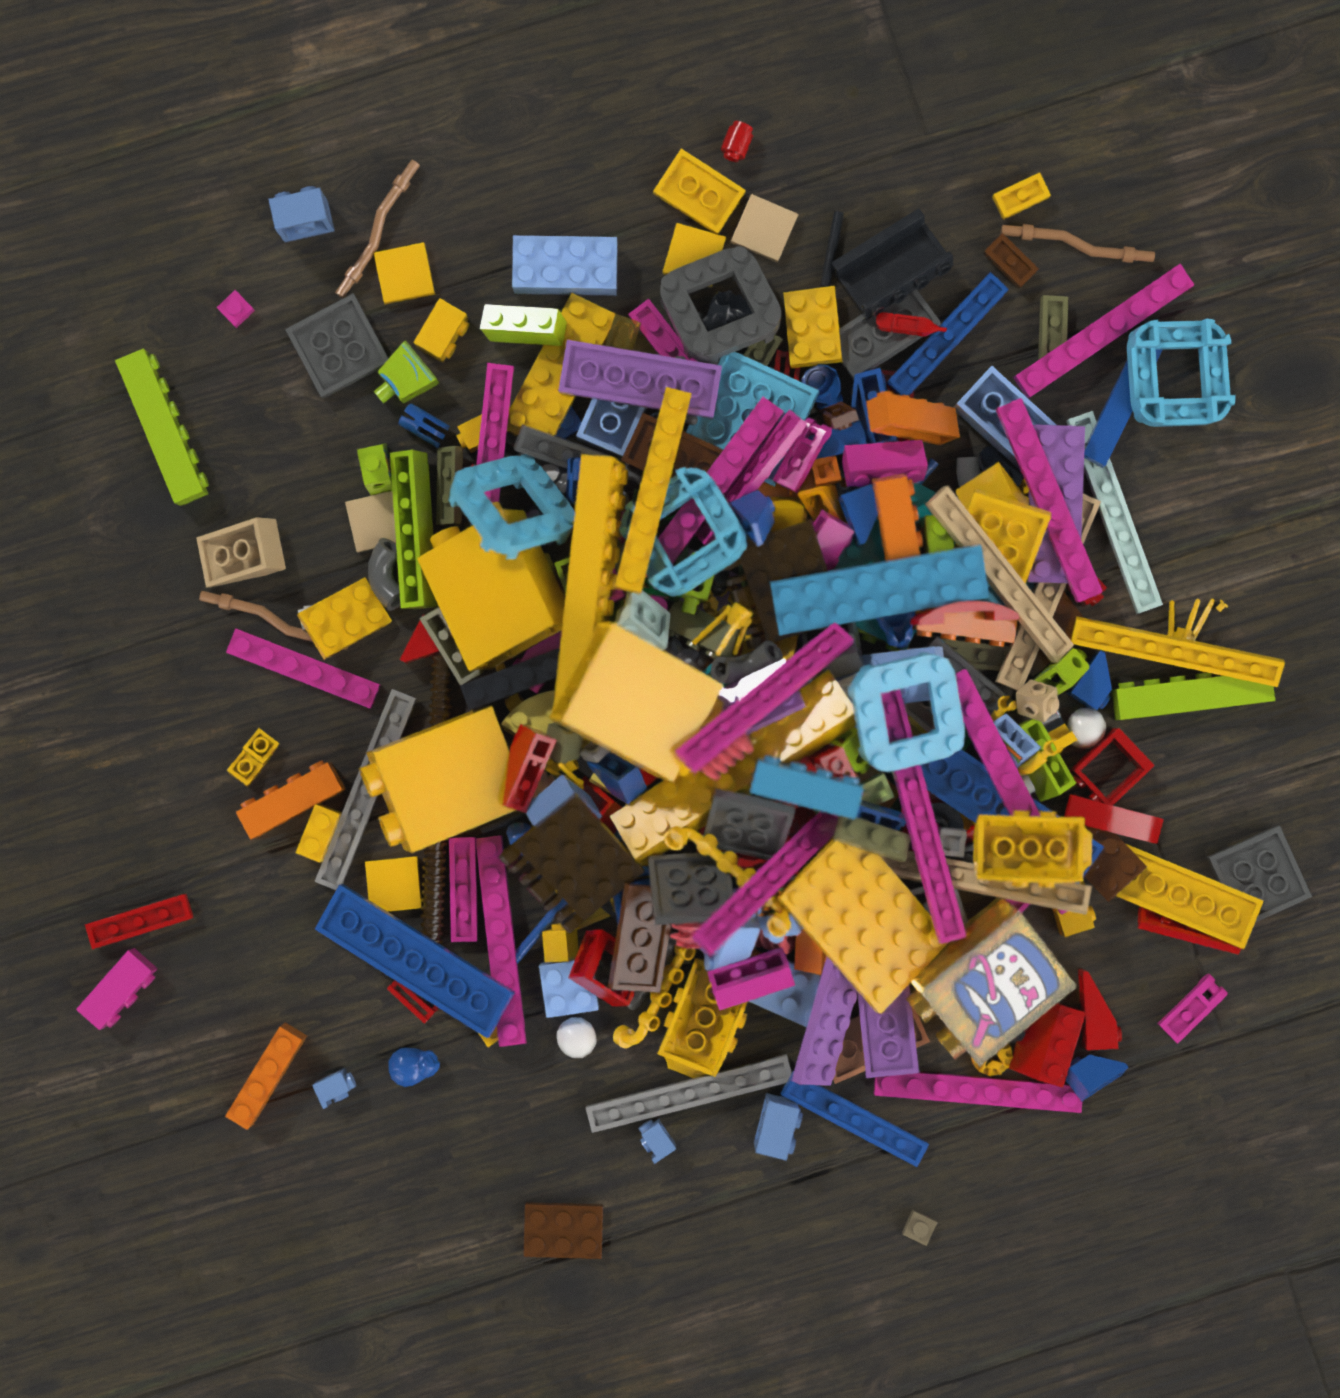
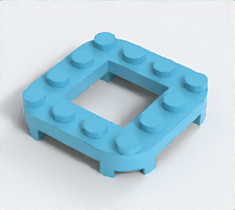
M1204 319L1202 321L1172 322L1153 320L1136 328L1129 334L1127 360L1130 401L1137 422L1153 427L1208 425L1222 420L1228 414L1231 406L1235 404V395H1230L1227 346L1232 343L1230 335H1226L1221 327L1215 323V320ZM1198 349L1202 398L1164 399V397H1159L1156 350Z
M527 454L509 456L464 468L455 474L450 489L449 502L452 507L460 506L482 536L483 540L480 546L486 552L491 549L497 553L507 555L506 559H515L519 551L552 541H556L558 545L565 543L574 527V509L532 456ZM511 484L516 489L524 487L544 515L508 525L484 492Z
M684 467L676 470L677 475L669 481L660 520L691 499H694L715 533L716 540L674 567L658 538L655 536L646 574L649 577V582L655 588L669 596L682 595L689 592L736 561L747 547L745 530L720 488L705 471L696 468L686 469ZM632 500L624 507L626 510L622 516L621 527H619L622 537L626 540L636 502L634 503Z
M919 652V655L874 666L866 665L860 668L851 686H848V697L852 698L861 746L858 748L860 756L874 768L886 772L896 771L947 758L963 747L964 722L955 672L948 659L929 652ZM927 682L935 729H932L930 733L889 743L880 693Z

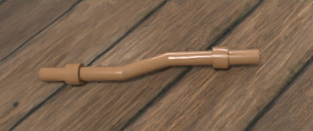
M411 160L403 173L397 175L392 182V189L376 210L369 244L354 266L348 268L344 274L346 276L335 292L340 298L343 299L353 284L359 282L363 276L362 271L373 257L374 252L379 248L386 214L399 195L410 186L409 181L420 166L416 161Z
M1023 224L1022 227L1002 225L1001 234L1021 237V240L1032 241V238L1060 240L1091 257L1122 259V262L1133 263L1134 260L1154 262L1155 252L1135 250V247L1126 246L1123 249L1097 247L1065 230L1034 228V225Z
M201 591L200 601L216 604L219 608L229 611L232 608L259 615L285 635L313 642L306 630L290 626L264 606L237 600L232 595L224 593L217 595Z

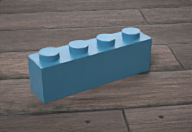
M765 755V758L759 757L750 793L856 819L864 789L863 784L859 783L860 779L849 775H844L842 779L833 776V772L820 768L817 769V772L807 770V765L798 762H791V765L780 763V758Z

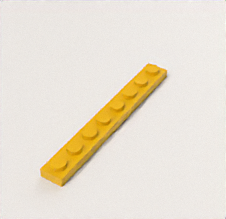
M669 387L665 389L615 584L616 589L641 595L692 393Z
M1076 616L1071 636V642L1075 645L1275 687L1279 685L1285 664L1283 659Z

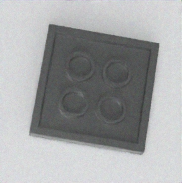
M354 293L285 329L322 399L379 370L389 359Z
M716 789L703 837L706 834L714 835L718 841L716 846L718 849L770 860L784 846L794 816L795 806Z
M1278 825L1207 856L1219 883L1264 901L1255 922L1312 897L1283 831Z
M689 853L648 856L655 925L706 922L733 896L730 873L720 871L717 867V862L709 855Z

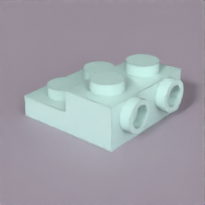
M643 590L641 595L626 591L625 605L617 610L615 624L662 651L667 648L671 613Z

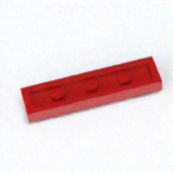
M185 893L85 924L91 948L95 949L194 917L187 894Z
M1141 906L1138 908V929L1237 955L1241 951L1239 947Z

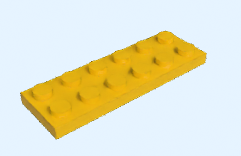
M571 293L561 312L567 321L563 346L543 345L509 409L508 433L518 437L521 426L524 424L556 436L576 398L574 395L558 392L567 340L603 346L618 319L617 314Z
M1127 845L1147 868L1116 895L1117 897L1241 949L1245 948L1264 902L1263 900Z

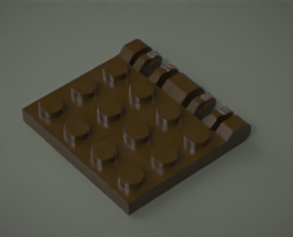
M812 519L769 532L764 543L760 546H757L751 539H747V547L740 555V558L722 569V571L731 570L742 565L745 573L730 577L725 580L727 586H732L746 580L749 584L729 591L733 605L737 602L746 607L755 603L756 608L749 609L753 613L751 617L759 615L761 623L748 626L745 636L764 630V633L745 640L748 650L756 649L765 641L776 642L811 631L806 630L779 635L770 582L828 571Z
M576 792L498 856L505 866L512 863L508 868L512 873L519 871L527 861L533 865L521 876L519 881L525 885L533 880L538 873L541 874L529 884L527 890L539 903L551 896L543 906L547 911L553 909L562 899L568 903L554 916L557 922H562L561 926L567 933L573 932L586 918L623 890L625 883L630 884L644 873V868L634 859L632 854Z

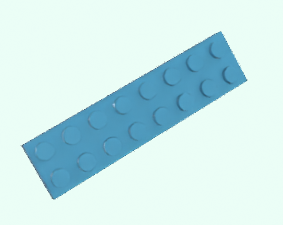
M980 544L770 582L779 635L828 627L834 622L839 625L934 608L955 602L989 598L983 551Z

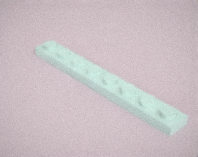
M1093 411L1066 421L1068 426H1085V445L1096 424ZM1084 458V471L1094 499L1101 501L1098 510L1136 614L1163 605L1110 458L1103 468Z

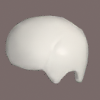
M1080 708L1070 715L1067 728L1077 738V741L1073 742L1072 745L1080 749H1091L1103 739L1106 732V722L1100 712L1094 711L1091 708Z
M571 1017L564 1021L557 1031V1042L561 1051L571 1058H583L589 1055L597 1042L593 1026L583 1018Z

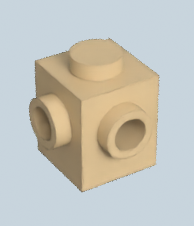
M1030 679L1016 692L1017 712L1020 715L1045 722L1059 708L1056 687Z

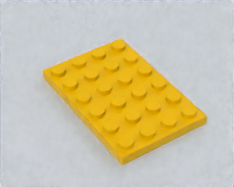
M834 839L776 896L778 901L866 1002L879 1014L897 998L949 943H938L931 915L878 854L834 841Z

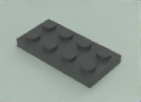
M917 289L908 294L905 300L898 304L890 305L884 311L893 314L928 318L934 324L940 326V320ZM860 315L839 329L842 351L841 364L854 381L855 374L873 370L923 336L881 331L876 326V317L866 320L863 315Z

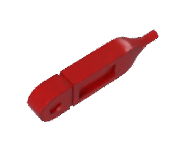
M882 312L876 317V326L881 331H892L893 333L928 336L939 331L947 332V328L939 327L930 319L887 312Z

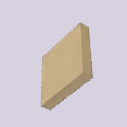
M751 194L731 239V243L742 246L753 253L778 263L798 214Z
M392 491L345 502L357 553L374 549L381 538H386L396 543Z

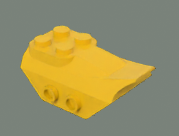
M1013 811V816L978 815L974 830L973 849L976 877L982 880L1012 881V886L1028 887V882H1038V887L1054 888L1055 883L1083 882L1084 870L1092 865V833L1084 827V818L1056 817V812L1040 811V816H1030V811Z
M695 958L684 988L679 987L673 1002L677 1003L674 1013L668 1012L663 1025L667 1027V1031L657 1053L666 1059L669 1069L691 1078L706 1074L716 1077L727 1052L732 1053L738 1038H735L734 1035L737 1027L742 1029L747 1018V1014L743 1013L747 1002L719 1010L707 973L708 971L705 970L704 959Z

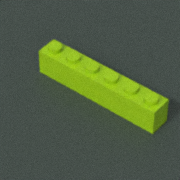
M143 348L115 360L174 503L182 506L208 495L206 489L209 486L205 474L203 472L200 473L196 464L199 463L198 456L193 448L190 449L186 441L189 439L188 432L185 426L180 425L176 416L180 414L175 402H170L167 392H170L165 378H160L157 369L160 368L156 356Z
M416 450L390 453L401 608L424 609L438 607L439 605L417 560L418 557L433 549L430 538L433 536L428 453Z
M1211 673L1195 674L1196 679L1186 680L1185 676L1170 677V683L1160 684V679L1144 680L1145 686L1135 687L1134 682L1118 684L1119 689L1111 691L1115 720H1125L1275 701L1274 686L1222 675L1212 677Z

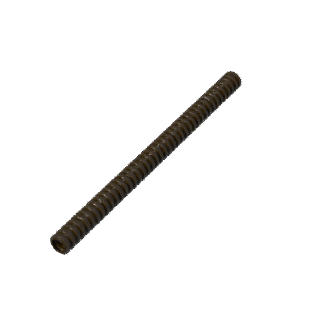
M441 654L431 656V659L434 660V664H431L433 680H430V683L433 684V688H430L432 704H429V708H432V712H429V716H431L429 724H431V727L450 720V717H452L450 709L453 708V705H450V701H453V697L450 696L453 693L451 685L454 684V681H451V677L454 674ZM445 839L427 846L423 850L426 857L423 858L425 874H422V878H425V882H422L424 898L421 899V902H424V906H421L423 922L420 923V926L423 927V930L420 932L438 944L443 943V939L440 938L443 935L441 927H444V923H441L444 915L441 914L444 911L442 903L445 902V899L442 898V895L445 894V891H443L445 886L443 879L446 878V875L443 874V871L446 870L444 854H447V851L444 850V846H447V842H444Z

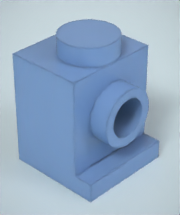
M344 1068L316 1081L312 1086L324 1109L332 1103L331 1099L334 1102H338L348 1097L347 1092L356 1087V1082L353 1075L347 1073Z
M650 1119L639 1127L643 1137L640 1141L648 1153L653 1152L652 1161L654 1164L676 1149V1143L659 1119L654 1122Z

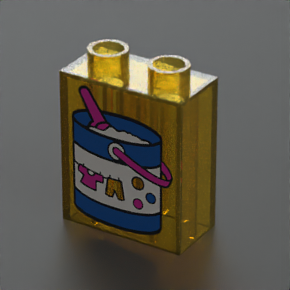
M999 897L963 925L966 937L950 941L911 982L916 990L905 998L925 1023L935 1015L938 1016L946 1027L935 1036L955 1060L967 1052L979 1067L1077 987L1021 912L1009 901Z

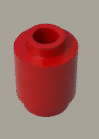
M734 121L733 125L729 126L720 149L724 153L723 157L732 162L744 160L753 138V128L750 125L741 121Z

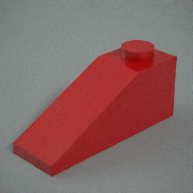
M523 724L519 725L509 752L503 805L505 807L527 812L557 741L556 739L541 730Z
M1078 969L1080 1009L1086 1013L1081 1028L1082 1047L1086 1050L1118 1049V1042L1122 1041L1121 1027L1117 1026L1114 1016L1089 972L1084 969Z

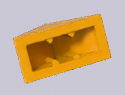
M836 485L820 486L799 492L798 496L814 522L822 510L844 522Z

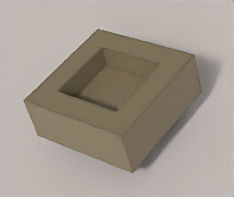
M913 1209L902 1234L927 1246L937 1221Z

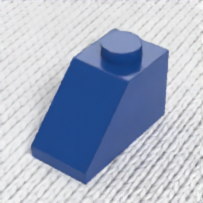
M871 484L841 495L838 498L846 521L854 530L853 539L857 547L866 543L878 515L874 490Z
M756 490L730 502L742 524L745 534L757 546H760L764 543L775 523L772 513L775 511V507L770 497H765L759 490Z
M1102 650L1095 651L1088 661L1090 668L1067 692L1075 700L1094 711L1098 710V708L1103 709L1111 698L1108 695L1112 690L1106 655Z
M612 752L605 755L598 763L587 762L590 769L611 794L627 804L647 789L639 768Z
M1088 1055L1082 1060L1080 1057H1077L1071 1061L1066 1082L1082 1102L1121 1077L1129 1067L1126 1063L1094 1055Z

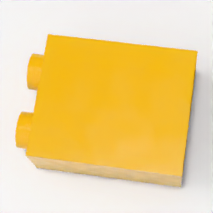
M499 502L492 503L508 525L528 519L524 510H503ZM474 525L463 532H460L458 526H454L436 533L430 538L433 549L417 558L469 671L493 669L562 631L565 597L540 545L519 551L515 559H506L507 555L497 553L491 549L486 552L480 546L483 538Z
M598 623L549 718L658 778L674 781L677 774L684 777L690 772L676 757L675 751L696 735L701 727L707 726L721 714L723 701L718 699L717 696L723 685L615 623Z
M492 706L467 712L368 751L366 754L370 764L360 768L362 780L370 797L382 794L389 810L388 814L379 817V822L390 847L401 843L404 850L413 853L515 811V809L503 805L509 750Z

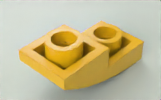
M258 728L243 747V751L227 769V772L249 787L280 743Z

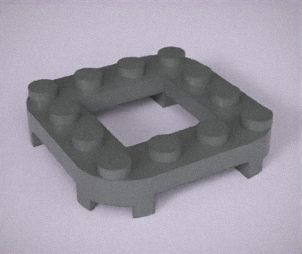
M742 246L724 249L679 267L665 275L661 280L660 296L662 309L666 310L684 346V353L689 359L692 357L700 362L718 364V358L762 340H764L765 344L774 339V335L780 327V305L758 262ZM731 277L733 281L736 280L753 314L707 332L688 294Z

